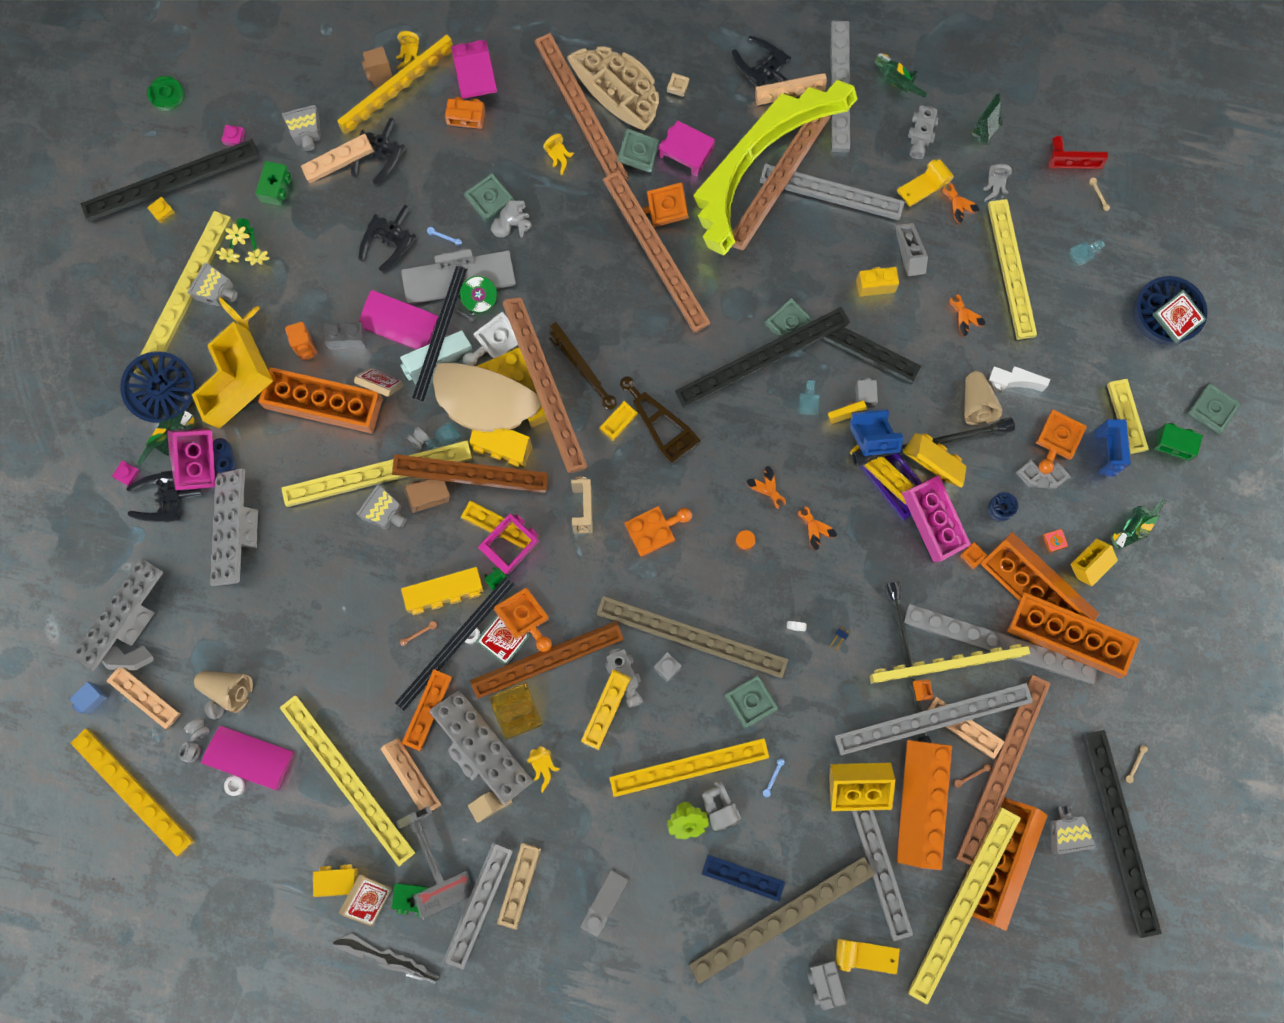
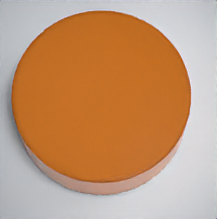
M748 530L739 532L736 537L738 548L741 550L751 549L755 544L754 534Z

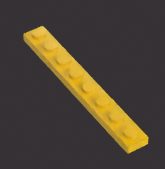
M446 34L338 119L337 122L340 129L345 134L353 131L359 123L367 120L377 109H381L388 100L396 97L402 89L410 86L412 81L421 77L431 66H435L444 56L449 55L452 51L451 46H453L451 38Z
M85 728L70 743L177 857L194 842L89 729Z
M763 738L612 776L609 779L613 796L617 797L768 759L769 754L765 739Z

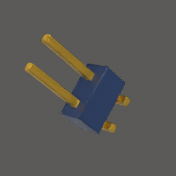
M844 627L837 630V632L835 633V635L837 636L830 645L831 647L837 639V637H840L841 641L839 642L835 650H837L843 640L845 641L849 636L847 634L849 630H847L846 633L842 631Z

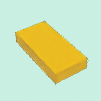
M862 400L828 412L831 425L851 418L853 412L867 411L866 404Z
M623 401L599 427V430L614 441L635 419L638 412Z

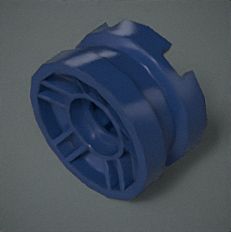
M1008 492L998 493L989 502L988 512L994 520L1007 521L1017 513L1019 508L1018 501L1014 495ZM1004 504L1005 510L1001 509L1000 505Z

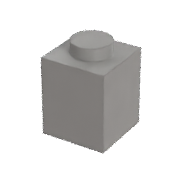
M862 378L857 381L855 385L856 403L863 400L866 408H875L878 402L877 380Z
M667 652L654 666V670L666 682H669L681 669L682 665Z

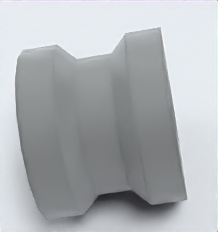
M418 426L414 429L413 434H409L406 437L418 450L423 448L425 442L431 440Z
M202 717L191 721L184 727V730L191 735L190 739L192 742L202 739L210 732V729L204 726Z

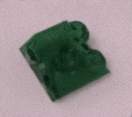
M1000 94L995 95L980 116L971 134L978 139L981 145L990 144L989 140L999 126H1003Z

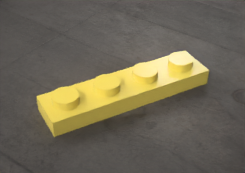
M1128 379L1109 382L1107 387L1117 420L1127 419L1130 454L1149 450Z

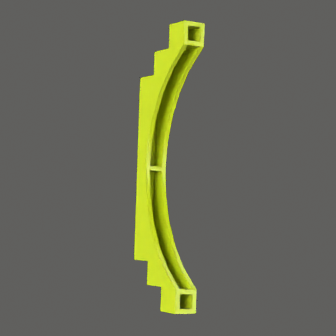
M836 80L827 92L808 87L799 99L781 93L755 125L752 126L748 133L693 195L698 207L702 209L698 215L703 228L708 229L702 237L709 249L725 255L735 243L731 228V205L735 190L751 163L770 144L802 124L821 117L847 112L858 99L853 85Z

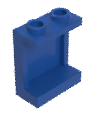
M888 409L852 413L850 429L864 456L901 452L904 437L902 433H894L888 422Z
M1127 419L1106 420L1095 430V438H1107L1109 463L1099 470V474H1105L1106 477H1114L1131 464Z

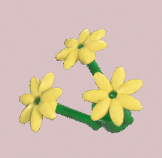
M239 218L233 224V230L225 228L226 232L229 233L225 239H231L229 248L224 249L221 247V251H216L220 255L219 259H227L228 263L232 261L238 263L239 260L237 258L240 255L233 254V247L238 241L245 245L246 242L243 238L250 237L253 252H248L249 257H246L245 261H251V265H255L257 262L262 265L263 261L269 260V257L266 256L268 251L260 253V249H257L254 229L250 227L249 220Z

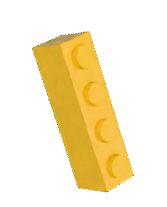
M477 567L401 588L406 611L409 614L413 613V615L422 614L428 608H432V610L442 608L443 604L449 602L451 604L460 603L466 597L474 599L480 597V593L485 592Z

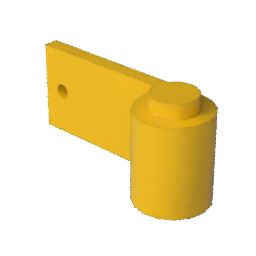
M941 159L932 160L927 165L928 169L925 173L897 189V192L909 207L946 186L954 178V175Z
M838 939L835 964L839 966L838 970L851 972V968L856 967L897 975L900 949Z

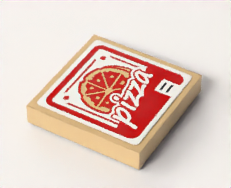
M369 368L355 376L354 380L355 384L387 397L401 389L405 382L373 368Z
M359 875L339 913L342 916L373 926L392 888Z

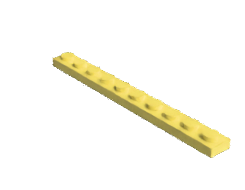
M216 211L213 212L140 355L155 351L166 352L193 299L189 295L188 290L204 263L211 264L226 234L225 228H229L233 221L231 217ZM153 358V362L157 370L159 358ZM148 361L143 362L141 365L152 376ZM138 367L134 370V373L146 377Z
M468 440L408 455L455 462L473 460ZM392 459L282 487L285 506L290 507L401 479L406 476L392 475L394 460Z
M295 695L279 707L397 865L401 866L415 855L414 849L299 697Z
M1000 807L907 992L909 995L928 1004L1020 817Z

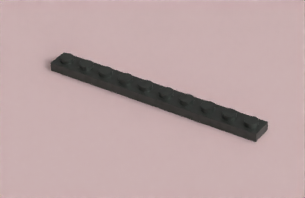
M253 139L80 204L85 218L90 222L260 158Z
M839 307L675 390V393L682 407L686 408L850 325V321L843 308Z
M1101 730L1083 734L1139 938L1162 934L1106 731Z

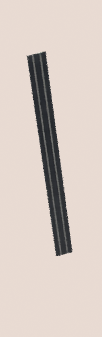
M459 266L455 268L412 399L424 402L467 272L465 268Z
M505 576L395 702L397 706L404 711L427 685L433 669L439 671L514 586L513 582Z

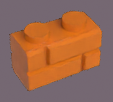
M460 97L448 98L445 113L447 125L483 129L485 118L484 102L478 99L468 101Z
M298 322L286 326L285 330L290 346L297 356L303 360L313 358L317 354L313 337L305 324Z

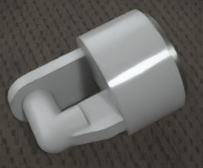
M720 781L715 783V787L703 792L705 812L714 831L725 830L740 822L741 816L734 802L730 801ZM717 795L719 796L723 805L718 808L713 799V797Z

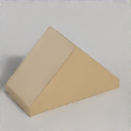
M490 791L470 803L468 807L476 822L479 823L513 802L510 800L503 804L495 793Z

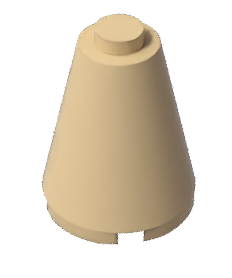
M979 371L969 373L965 380L964 418L966 423L978 426L980 425L979 422L985 421L986 424L995 422L1002 416L1003 408L983 373Z
M203 670L194 678V685L197 690L229 712L237 713L241 711L249 700L246 698L248 692L252 693L253 689L252 678L241 673Z

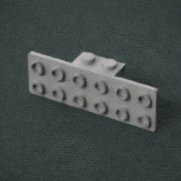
M460 249L457 252H443L436 255V264L401 270L406 303L409 305L446 298L456 266L467 269L463 283L473 276H483L488 278L496 289L516 284L509 251L473 257L471 249Z
M245 469L216 474L210 586L213 587L239 583L241 546L247 548L257 547L258 510L243 506Z
M141 558L135 564L127 579L123 581L120 589L111 598L108 606L99 615L96 623L87 632L84 640L77 646L73 657L87 669L94 672L116 639L132 646L155 614L141 604L161 577L163 571Z
M458 690L430 710V714L453 741V744L448 749L451 758L457 761L463 773L472 781L480 775L503 804L509 802L533 783L530 776L461 691Z

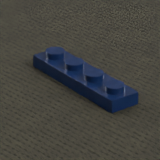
M708 854L701 873L707 877L778 902L785 885V881Z

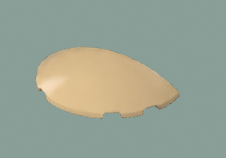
M597 47L596 50L589 51L584 48L568 56L567 59L579 79L605 108L619 119L636 128L646 130L656 116L659 94L655 90L652 75L643 64L625 52L618 54L612 52L611 48Z
M440 363L435 368L433 385L435 398L439 406L448 412L449 417L453 421L469 429L482 432H494L495 429L500 428L513 429L520 426L521 422L528 417L532 418L542 406L538 394L522 384L493 371L457 363Z

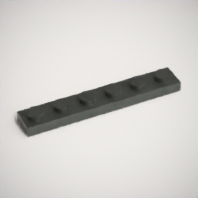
M845 327L822 338L911 384L921 368V365Z

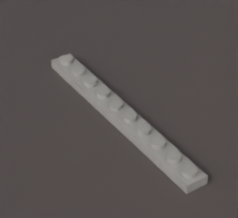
M910 604L907 606L903 621L905 625L988 652L991 649L1002 647L1003 651L1009 650V646L1021 644L1022 647L1029 646V655L1013 658V660L1093 685L1095 682L1097 669L1049 649Z
M1027 683L834 737L841 756L1033 703Z

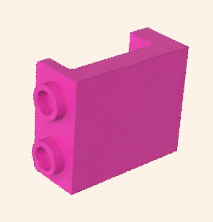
M677 120L675 125L669 128L666 140H662L659 145L660 157L663 159L666 155L692 168L691 174L698 177L714 150L715 139Z

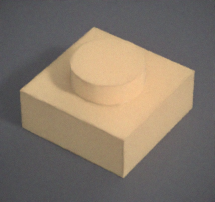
M673 73L667 87V92L684 97L690 78Z

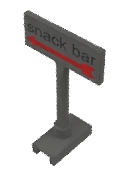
M429 806L396 821L399 829L411 826L413 833H416L436 883L435 886L413 895L422 919L470 897L474 888L467 871L450 879L443 880L423 830L425 827L422 820L432 814Z

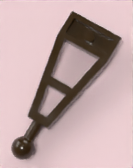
M557 322L553 323L550 326L549 340L552 345L560 348L592 389L602 398L603 407L607 410L614 409L617 405L616 398L607 394L598 378Z
M625 376L621 379L620 387L624 391H629L635 398L633 400L634 406L658 450L671 465L701 443V440L688 425L646 392L640 394L635 388L633 378ZM644 401L658 411L650 418H648L641 406ZM663 416L682 430L679 435L666 445H663L653 427V424Z

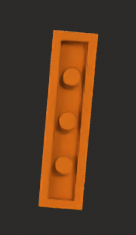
M433 669L401 744L418 751L422 750L435 720L430 714V710L443 701L453 677Z

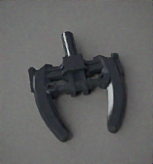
M749 36V42L762 47L770 53L768 57L762 56L761 61L758 60L756 67L752 68L744 62L736 49L732 50V56L737 66L756 87L766 83L768 77L771 80L776 78L779 82L789 81L779 72V68L781 66L785 67L786 62L791 61V57L771 43L754 36ZM757 70H763V72L757 74Z
M392 117L389 118L381 135L377 134V137H375L373 133H366L364 130H361L359 135L365 134L370 144L374 145V152L370 153L371 157L374 158L376 156L379 160L383 157L387 159L383 169L373 179L374 185L379 184L386 178L406 148L404 144L400 146L396 141L392 143L388 139L396 122ZM389 150L391 153L385 154L384 151ZM360 159L351 163V175L354 178L358 174Z
M403 206L394 222L390 220L388 223L386 222L387 219L379 218L377 214H374L360 244L359 261L363 262L365 260L366 252L373 236L379 237L381 243H385L387 246L394 245L397 248L388 260L379 267L380 272L389 269L403 256L417 238L415 234L411 235L408 230L405 229L403 231L400 227L410 211L409 206ZM378 229H383L385 231L384 234H380ZM397 237H398V238H400V239H402V240H401V242H399V241L396 242V241L394 240V238H397Z
M172 470L144 477L129 485L126 490L133 492L139 488L156 484L158 490L154 493V496L158 498L155 499V503H158L159 509L154 513L129 511L128 516L148 522L180 521L181 517L178 514L181 508L180 506L178 507V502L182 501L181 498L202 496L203 490L202 488L184 491L175 490ZM164 483H167V489L164 491ZM165 502L169 504V510L167 511L164 509Z

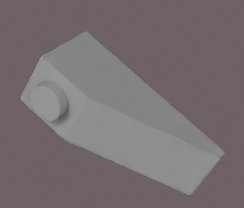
M914 223L896 225L895 229L907 275L926 274L928 255Z
M612 870L610 871L580 928L597 938L599 937L628 882L626 878Z

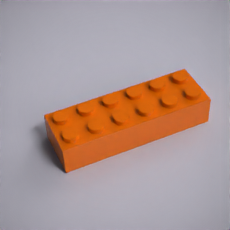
M269 367L268 371L273 382L261 392L259 403L264 409L373 434L383 401L380 393Z

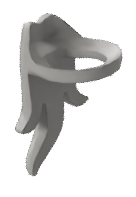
M995 164L989 168L988 186L983 188V190L987 192L992 187L993 191L992 194L984 199V202L997 196L1000 188L1003 194L1009 193L1005 185L1006 179L1012 172L1010 166Z

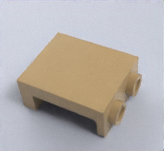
M576 477L575 480H571L573 493H583L584 517L572 518L574 534L593 533L591 480L586 477Z

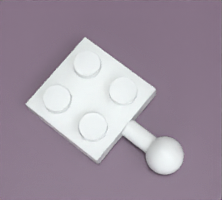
M503 312L473 333L481 347L474 353H466L462 361L465 365L475 366L477 359L486 352L494 359L519 347L509 319Z

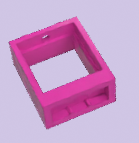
M509 514L478 546L507 575L540 542L537 538L539 534L531 527L527 529L523 525L525 521L518 514L515 516ZM513 522L532 541L508 564L490 545Z

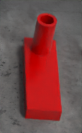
M1055 136L1052 138L1053 152L1048 161L1049 168L1103 169L1108 159V152L1065 151L1063 137Z

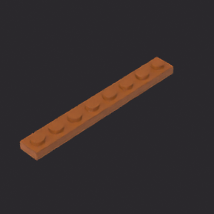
M394 454L392 475L540 493H546L548 473L398 454Z
M614 621L555 645L547 652L540 651L471 679L470 683L477 699L624 639L617 621Z

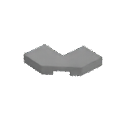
M1032 460L1016 472L1028 487L1056 489L1071 477L1058 462L1054 465V470L1049 474L1040 472L1039 467Z
M114 645L109 649L101 662L108 670H117V668L137 670L153 662L154 659L144 646L124 655Z

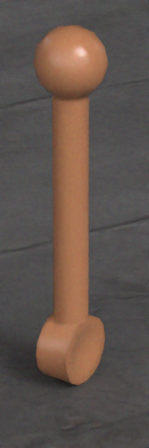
M432 621L424 629L406 639L402 638L400 644L405 646L408 641L430 629H436V622Z
M985 764L982 769L961 780H955L954 786L960 788L966 781L985 771L989 772L992 768L991 765Z

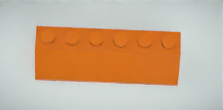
M1013 532L980 563L1019 601L1025 592L1094 621L1099 615L1085 599Z
M1025 592L1007 629V633L1119 679L1127 675L1140 640Z
M907 740L897 863L942 870L952 754L951 745Z
M1004 797L1001 808L1020 817V820L971 917L1007 931L1048 815L1036 807Z

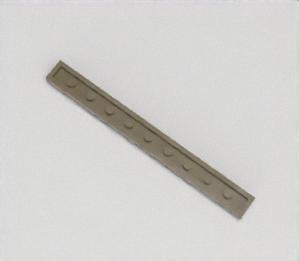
M605 596L602 597L596 614L597 616L617 621L626 626L781 679L789 660Z
M861 857L689 964V967L698 983H702L875 875L866 859Z

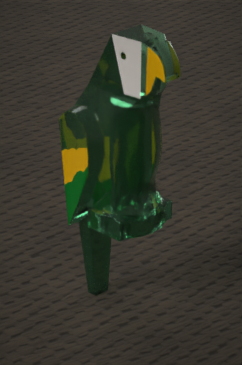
M880 53L877 55L875 64L882 71L885 82L906 93L909 90L924 98L927 96L926 92L913 84L918 74L917 71L906 70L901 63L891 60L887 54Z
M184 411L169 420L160 421L145 444L146 448L136 464L140 466L155 448L169 456L168 430H183L192 425L195 426L196 418L187 411Z
M1162 499L1154 512H1151L1145 506L1133 508V517L1127 521L1123 531L1117 534L1112 533V544L1117 549H1121L1146 538L1158 520L1159 513L1166 500Z

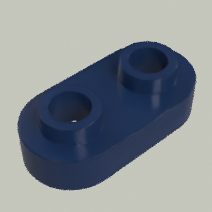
M223 438L215 439L213 441V455L216 471L222 474L223 472L235 470L236 464L230 443ZM219 445H222V448L220 450H217V447ZM223 462H227L225 467H221Z

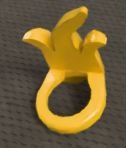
M401 31L398 33L401 51L395 58L402 60L405 55V60L396 67L397 70L410 64L412 57L414 59L418 57L419 37L413 32Z
M558 133L549 137L543 147L554 161L552 167L557 166V160L561 162L560 173L563 175L567 165L565 156L571 158L574 153L567 152L562 144L563 137Z
M219 297V301L226 312L239 325L249 330L248 320L260 307L258 305L241 318L232 307Z
M539 746L537 749L531 750L527 762L532 763L536 772L534 781L540 778V771L542 772L544 782L541 792L543 793L551 778L549 767L553 771H558L560 768L554 767L550 758V750Z

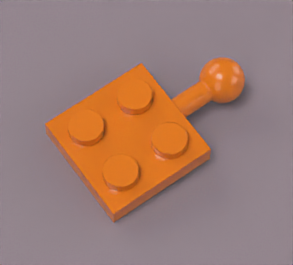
M682 182L647 191L649 206L642 209L645 214L651 213L654 227L689 218Z
M1052 409L1036 441V444L1050 450L1046 459L1039 463L1040 472L1049 474L1054 470L1053 461L1056 454L1071 460L1087 426Z
M659 506L624 522L642 558L675 542L669 527L678 522H689L692 518V513L688 508H681L678 510L677 515L665 520Z
M527 587L494 607V611L515 640L530 632L537 641L536 647L539 651L547 652L551 649V640L548 637L542 636L537 629L538 626L548 621L549 617Z

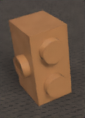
M383 47L363 52L365 60L361 62L368 81H372L374 87L383 85L393 77Z
M426 479L422 482L413 481L405 487V494L412 513L447 503L450 499L445 481Z

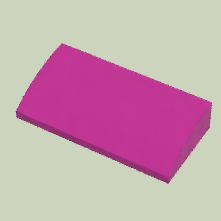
M371 290L363 307L359 322H362L365 330L417 350L430 344L439 316Z
M939 475L902 492L933 562L942 561L971 545Z
M219 726L201 763L265 787L279 790L294 752Z

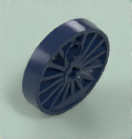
M1163 276L1150 281L1143 287L1135 300L1133 315L1137 327L1148 339L1161 345L1174 346L1189 341L1203 329L1206 320L1178 343H1175L1171 337H1165L1166 331L1163 327L1160 335L1154 332L1160 326L1159 322L1152 329L1147 325L1156 320L1152 314L1178 294L1179 288L1192 297V302L1207 320L1208 310L1205 298L1200 290L1191 282L1180 277ZM1158 285H1163V292ZM1169 285H1173V286H1174V289H1173V292H1172V296H1171V294H1170V287H1169ZM1142 315H1152V317L1144 320Z
M155 351L140 355L127 366L121 378L120 391L124 404L133 415L151 423H168L179 419L184 415L185 411L188 412L194 402L192 394L196 391V381L189 367L181 359L170 353ZM153 358H159L158 374L156 372ZM165 358L171 359L169 365L164 368ZM148 361L152 376L141 365L143 362ZM176 362L182 365L179 369L175 367ZM138 367L149 380L134 374V370ZM186 370L188 377L184 378L183 372ZM176 371V378L170 380L171 372ZM132 376L146 383V385L130 384V377ZM190 381V388L176 387L179 384ZM158 384L160 385V386H159V387H160V391H157V387H156V386H157ZM130 388H139L146 390L133 393V391ZM170 391L189 392L190 394L188 400ZM168 395L184 402L185 405L182 409ZM166 400L177 411L176 414L170 415ZM154 403H155L154 416H153V414H152L150 411H151V409H152V407H153V405H154ZM161 404L166 416L163 419H159Z

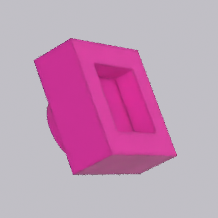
M226 125L221 140L222 143L231 146L242 143L245 134L244 128Z
M121 461L111 477L129 486L134 482L140 470Z

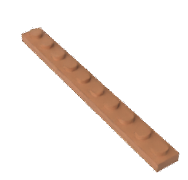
M551 33L535 39L536 47L606 176L619 170L625 181H628L629 176L622 163L617 161L618 156Z
M831 115L802 125L734 229L735 243L732 247L741 250L746 248Z
M618 170L603 178L604 184L693 333L695 334L710 325L709 319L620 171Z
M522 297L505 299L502 304L567 472L573 473L585 470L588 466Z
M1030 675L1027 686L1033 703L1017 707L1004 738V744L997 755L955 859L971 866L1002 805L1051 683Z

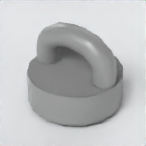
M210 700L206 703L204 712L208 718L217 720L224 716L226 709Z
M186 741L180 748L179 760L189 763L195 762L201 754V747Z

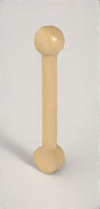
M1093 177L1090 179L1089 184L1095 188L1103 204V210L1108 211L1110 205L1106 203L1096 184L1097 179Z
M1146 745L1140 747V753L1130 774L1125 777L1127 783L1134 781V773L1144 753L1148 751Z

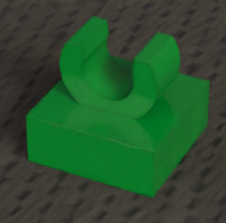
M495 567L492 568L493 572L490 575H484V580L492 591L506 576L502 570Z

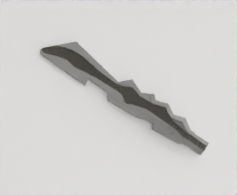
M353 933L332 943L333 947L361 959L365 955L377 960L379 966L394 971H403L407 973L406 976L427 980L435 984L439 979L438 975L428 971L424 965L417 964L413 958H405L404 955L396 956L390 949L381 952Z

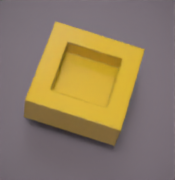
M162 197L147 207L160 223L174 213L173 209Z

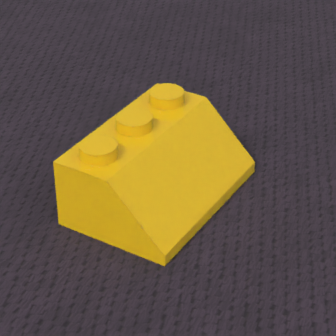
M506 428L495 429L494 432H482L472 429L470 445L473 451L479 454H490V457L497 461H501V459L508 461V464L512 467L518 468L520 466L524 468L533 448L530 437L510 429L507 430Z
M915 433L903 450V453L936 476L939 475L946 483L962 488L967 467L961 462L963 459L956 454L950 455L946 452L948 449L942 444L938 443L936 445L933 443V438L928 434Z
M891 763L830 764L831 811L892 810L895 776Z

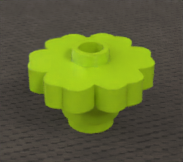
M682 802L676 807L675 813L671 814V819L667 821L670 835H675L677 839L685 840L690 838V836L698 837L700 834H703L705 828L709 826L706 812H701L700 808H694L689 802Z

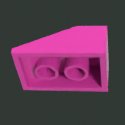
M486 40L451 46L462 99L497 92Z
M208 428L168 430L169 453L175 490L215 487L212 430Z

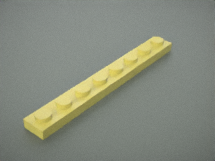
M1008 200L990 201L988 209L1017 340L1034 338L1037 336Z
M1021 644L1009 646L1010 649L1004 651L1000 647L991 649V653L983 654V651L973 652L970 657L965 658L961 654L952 656V660L944 661V658L932 660L931 664H925L924 661L913 663V667L906 668L905 665L893 667L894 670L886 671V668L874 670V674L870 675L869 678L871 684L1024 657L1030 654L1029 646L1022 647Z

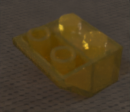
M527 682L490 696L493 712L506 740L543 726Z

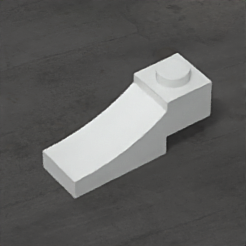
M994 366L987 377V381L995 392H1003L1005 388L1012 387L1030 388L1043 392L1050 381L1048 378L1015 366L1010 372Z

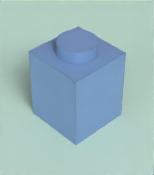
M86 682L69 699L73 703L72 707L78 713L91 714L108 697L95 683Z

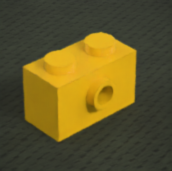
M874 267L871 270L859 271L856 279L859 297L895 293L899 286L897 268L881 269V267Z
M1096 539L1070 565L1076 578L1092 587L1118 559L1110 544Z
M352 864L340 865V869L332 870V866H320L319 871H313V897L349 895L359 877L358 868H352Z

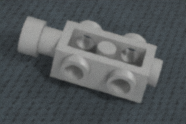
M920 105L918 112H914L912 123H915V126L910 128L908 138H911L910 144H914L910 151L912 158L922 159L926 150L924 147L928 148L929 143H933L935 137L933 127L936 128L939 117H936L938 109Z
M620 648L610 651L609 656H606L608 662L604 663L608 674L615 669L632 677L624 693L627 698L628 708L642 704L641 695H638L636 691L639 688L638 683L641 682L638 672H633L631 665L634 662L631 654H626L624 649L620 651ZM616 659H621L623 661L622 664L616 665Z

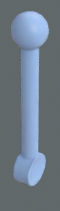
M433 227L427 229L429 235H437L454 242L457 246L462 244L461 239H454L439 233Z
M779 758L777 760L778 765L768 784L767 789L763 790V796L769 797L771 795L770 790L772 788V785L778 775L781 766L785 764V760L783 758Z

